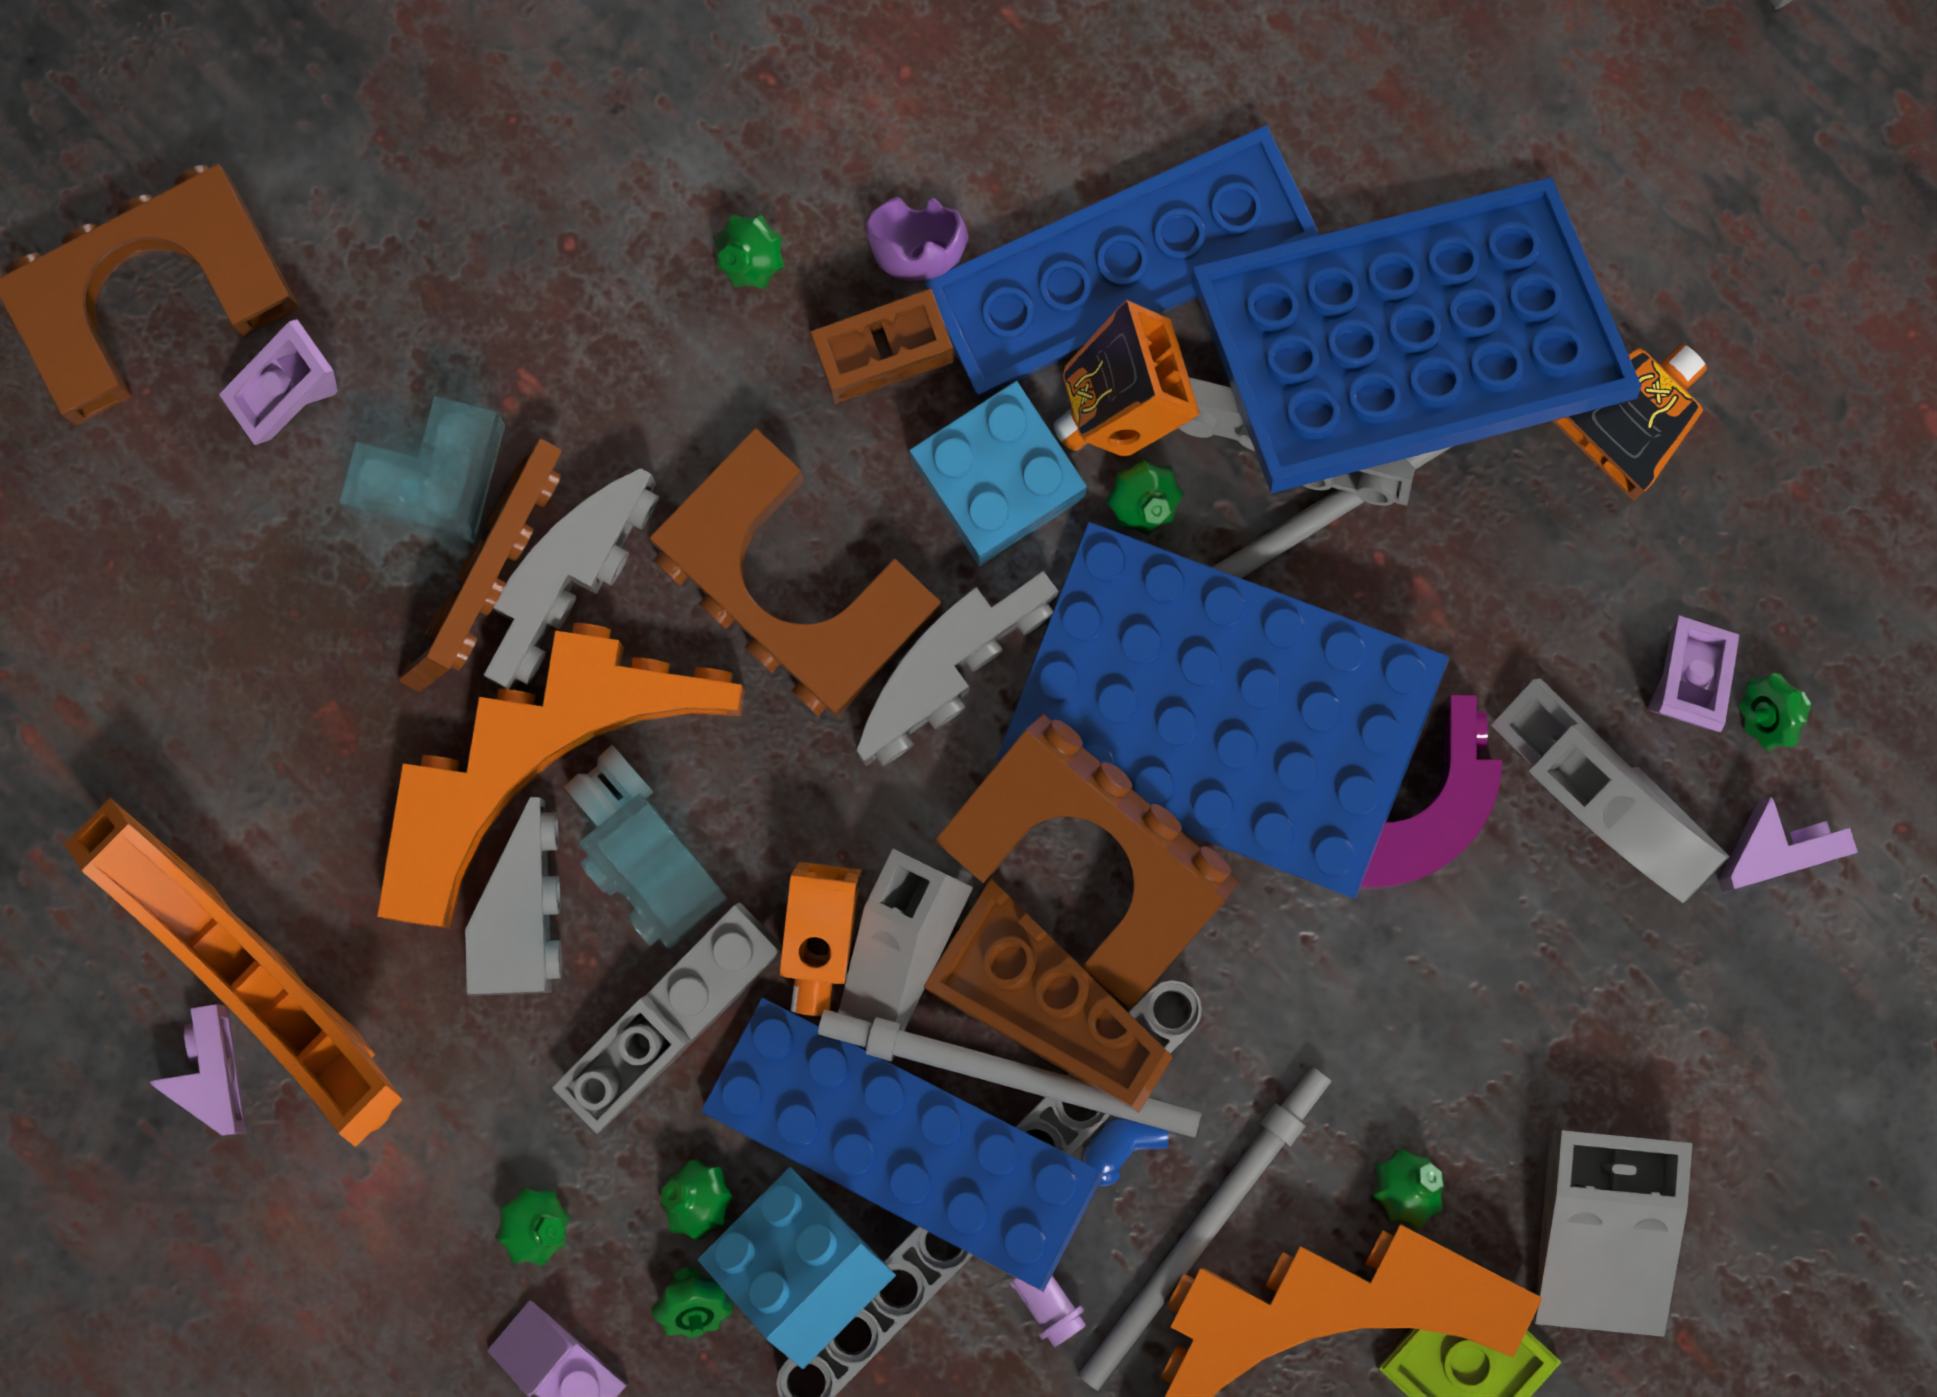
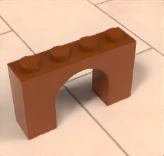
M220 164L211 168L208 165H199L183 172L175 179V187L155 197L151 194H145L129 200L118 209L119 216L98 227L96 224H86L70 231L62 238V246L42 256L39 253L22 256L10 263L5 269L7 274L0 277V298L61 415L76 426L132 397L101 337L97 321V306L102 288L110 275L127 260L152 251H170L193 259L202 267L231 324L243 337L300 309L231 177Z
M755 428L652 534L650 540L659 551L652 561L678 586H681L688 578L706 596L698 604L722 628L726 630L733 622L738 625L751 638L744 648L770 673H773L780 665L798 683L790 691L814 715L819 717L826 709L838 719L942 610L941 601L894 558L844 611L823 622L814 624L788 623L771 616L760 608L748 593L744 580V559L748 545L757 530L804 482L802 471Z
M1042 714L1024 731L935 839V842L984 883L1006 860L1031 828L1043 821L1058 817H1075L1093 822L1108 831L1120 843L1130 860L1134 876V893L1125 917L1082 968L1131 1010L1227 900L1240 881L1231 874L1230 865L1219 853L1209 847L1200 848L1181 832L1182 826L1171 812L1160 805H1150L1131 789L1132 783L1122 770L1111 763L1099 762L1082 747V739L1070 726L1059 720L1051 721Z

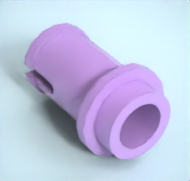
M1053 1275L1044 1292L1017 1278L1009 1283L1012 1288H1015L1043 1330L1038 1335L1040 1339L1043 1340L1048 1337L1054 1348L1086 1326L1080 1317V1314L1084 1312L1081 1306L1076 1309L1074 1308Z

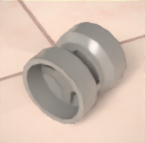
M612 744L597 756V766L588 774L578 773L564 785L567 792L604 834L620 822V813L630 804L640 805L654 793ZM602 774L607 777L623 796L620 800L599 778Z

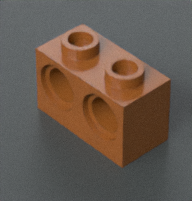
M932 289L811 331L813 346L834 404L953 363V346Z

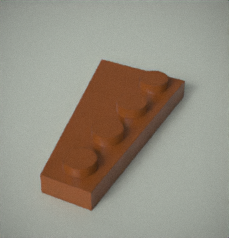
M539 438L523 454L484 524V528L490 531L486 540L480 538L475 543L455 576L457 577L456 582L462 585L458 594L451 592L440 610L435 612L424 634L433 639L430 648L415 661H408L398 679L399 682L420 693L450 670L451 667L457 671L463 667L477 641V637L470 634L469 631L478 613L480 612L487 616L497 603L505 587V582L498 579L497 576L507 558L514 562L518 559L532 535L533 528L525 524L535 504L542 508L545 506L561 478V474L553 470L562 452L561 449Z
M992 879L987 883L923 986L935 997L1138 1113L1173 1058L1156 1039Z

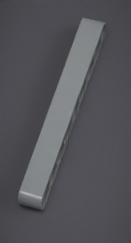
M1170 980L1161 982L1151 988L1128 1013L1171 1054L1199 1023L1202 1007L1200 998L1192 987L1184 982ZM1163 992H1176L1183 996L1188 1004V1017L1184 1024L1178 1028H1165L1154 1017V1002ZM1070 1073L1066 1074V1076L1077 1078ZM1044 1097L1015 1127L1025 1133L1033 1129L1045 1131L1053 1140L1055 1148L1071 1156L1110 1115L1096 1111L1094 1116L1088 1120L1076 1121L1067 1116L1063 1109L1062 1101ZM917 1226L884 1259V1263L891 1270H905L913 1275L917 1281V1295L908 1304L898 1306L886 1301L880 1291L855 1316L866 1321L871 1328V1342L863 1350L851 1352L840 1347L836 1338H834L809 1363L820 1368L825 1376V1389L817 1397H835L973 1255L961 1249L953 1258L940 1259L935 1257L926 1246L925 1239L928 1232ZM789 1357L778 1373L776 1383L778 1394L780 1397H800L790 1387V1372L797 1364Z

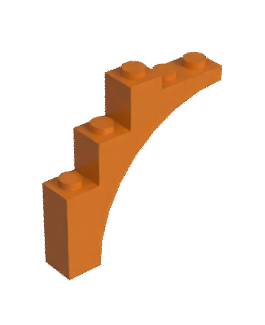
M573 623L572 633L555 631L543 706L534 705L536 695L509 689H498L496 699L479 697L467 773L459 772V760L438 756L422 755L420 766L403 763L377 917L450 929L463 879L484 836L515 795L550 764L595 737L640 721L686 714L742 716L745 698L743 686L732 683L733 673L712 668L695 667L694 677L669 674V663L646 658H632L631 668L622 667L624 646L619 640L610 639L611 629L606 627Z
M109 798L63 844L85 875L157 937L250 1029L294 1077L343 1138L354 1147H357L371 1132L379 1129L388 1120L392 1110L403 1098L372 1059L375 1053L356 1028L307 987L285 957L239 919L208 881L117 803Z
M1400 1224L1394 1236L1382 1230L1365 1264L1376 1270L1371 1282L1303 1246L1299 1247L1295 1257L1285 1252L1280 1256L1265 1286L1277 1292L1272 1303L1205 1268H1200L1195 1279L1183 1274L1167 1305V1309L1177 1314L1171 1328L1194 1340L1189 1350L1177 1344L1160 1379L1171 1384L1165 1397H1214L1220 1389L1263 1359L1310 1339L1362 1328H1415L1466 1338L1514 1357L1543 1298Z

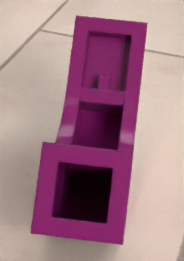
M1450 695L1443 701V767L1438 789L1430 803L1416 816L1403 821L1386 822L1360 890L1398 887L1414 882L1441 869L1460 855L1485 825L1498 794L1502 760H1477V750L1486 749L1488 737L1486 711H1477V695Z

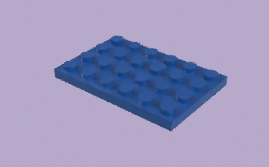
M1552 177L1192 268L1191 281L1270 493L1638 398L1641 389L1639 378Z
M1089 522L996 760L1001 761L1024 731L1044 714L1051 721L1059 720L1070 726L1082 739V747L1099 762L1111 763L1122 770L1132 783L1131 789L1150 805H1160L1171 812L1182 826L1181 832L1350 898L1357 899L1450 658L1442 653Z

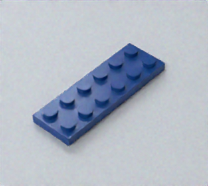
M1265 125L947 271L942 276L924 281V287L926 290L932 289L953 349L977 399L1077 354L1126 300L1162 315L1197 299L1198 297L1191 281L1192 268L1195 266L1318 236L1320 233L1268 126Z
M762 998L701 1112L1044 1292L1104 1174L1100 1170L881 1058L866 1055L864 1049L854 1044L818 1035L819 1026Z

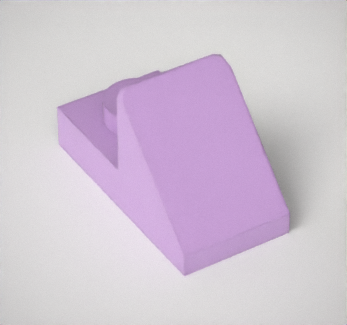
M296 319L289 321L219 395L253 444L257 445L271 440L306 404L334 396L338 389L333 369Z
M1679 615L1670 632L1663 676L1648 705V711L1707 730L1721 732L1726 722L1739 634Z
M1770 797L1759 801L1718 879L1721 891H1730L1858 853L1851 829L1847 828L1831 833L1827 821L1790 832L1793 845L1788 846L1773 798Z
M218 1004L191 1008L193 1023L185 1024L184 1040L190 1062L198 1061L200 1073L150 1081V1084L219 1134L235 1135L247 1133L229 1008L226 1005Z
M531 1300L528 1301L487 1350L528 1397L534 1394L538 1397H618L628 1385L623 1378Z

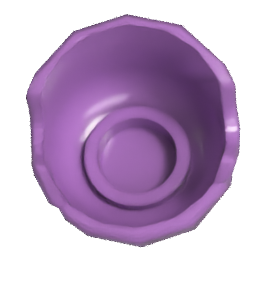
M902 198L890 199L873 210L864 225L873 255L881 270L894 279L904 282H922L945 274L959 263L969 238L960 213L957 210L941 206L940 202L935 198H930L928 205L922 210L911 209L904 203Z

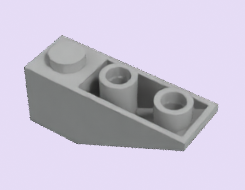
M540 797L529 798L465 929L468 995L552 993L551 979L562 978L561 941L550 940V915L560 914V881L558 876H549L548 851L558 850L559 847L557 812H547V802Z
M892 849L864 907L838 1013L873 1023L876 1017L901 1023V1030L904 1031L925 989L923 986L933 972L973 887Z

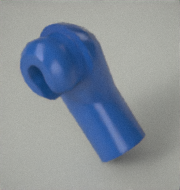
M1128 1119L1110 1120L1085 1147L1082 1162L1100 1170L1104 1174L1099 1186H1110L1119 1180V1168L1134 1150L1168 1149V1130Z

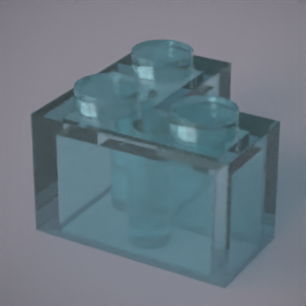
M434 396L418 457L356 442L339 504L354 516L474 545L505 423L497 411Z
M641 793L578 842L589 855L580 862L582 868L603 893L606 892L611 896L618 891L628 899L635 910L626 917L649 946L660 939L667 948L672 949L730 901L651 802Z

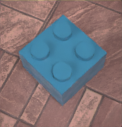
M1017 381L909 450L910 463L979 567L1085 499L1086 484Z
M791 1167L697 1259L759 1332L802 1369L896 1276L837 1210Z

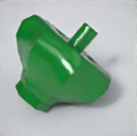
M733 214L724 229L713 237L716 250L715 267L728 277L734 288L752 286L766 289L772 276L782 270L785 265L780 251L783 237L769 227L762 215L746 218Z
M1143 458L1132 468L1116 472L1115 486L1105 502L1115 513L1117 527L1136 529L1145 535H1149L1159 526L1174 522L1176 507L1183 498L1184 493L1175 482L1172 466H1157Z
M1773 673L1766 678H1751L1747 682L1745 697L1738 707L1744 717L1745 733L1756 738L1762 748L1770 752L1779 746L1793 747L1798 744L1800 731L1808 721L1811 702L1805 692H1801L1791 686L1781 674Z
M1399 1149L1394 1152L1388 1161L1376 1164L1375 1175L1377 1185L1373 1197L1384 1207L1389 1221L1404 1222L1410 1227L1419 1230L1429 1218L1439 1215L1443 1211L1441 1194L1444 1181L1442 1179V1172L1430 1163L1428 1157L1414 1156L1404 1149Z
M697 1159L690 1160L681 1170L668 1175L667 1184L661 1189V1201L659 1204L667 1216L668 1228L671 1232L687 1234L694 1240L700 1241L711 1229L725 1224L726 1208L733 1196L725 1186L724 1172L721 1167H707Z
M523 1186L512 1201L499 1208L500 1225L495 1239L507 1249L512 1264L528 1261L538 1266H544L555 1252L567 1246L566 1229L571 1216L561 1207L553 1190L537 1192Z
M685 1267L674 1272L673 1282L665 1288L663 1295L653 1304L652 1316L661 1324V1329L666 1336L682 1335L693 1339L703 1335L704 1332L719 1330L722 1321L732 1314L734 1304L715 1280L704 1279L699 1269Z

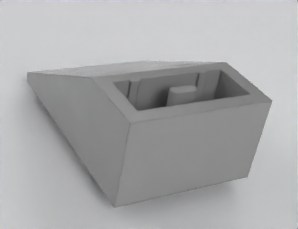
M1550 1129L1536 1295L1543 1299L1535 1313L1534 1324L1665 1336L1688 1207L1692 1143Z

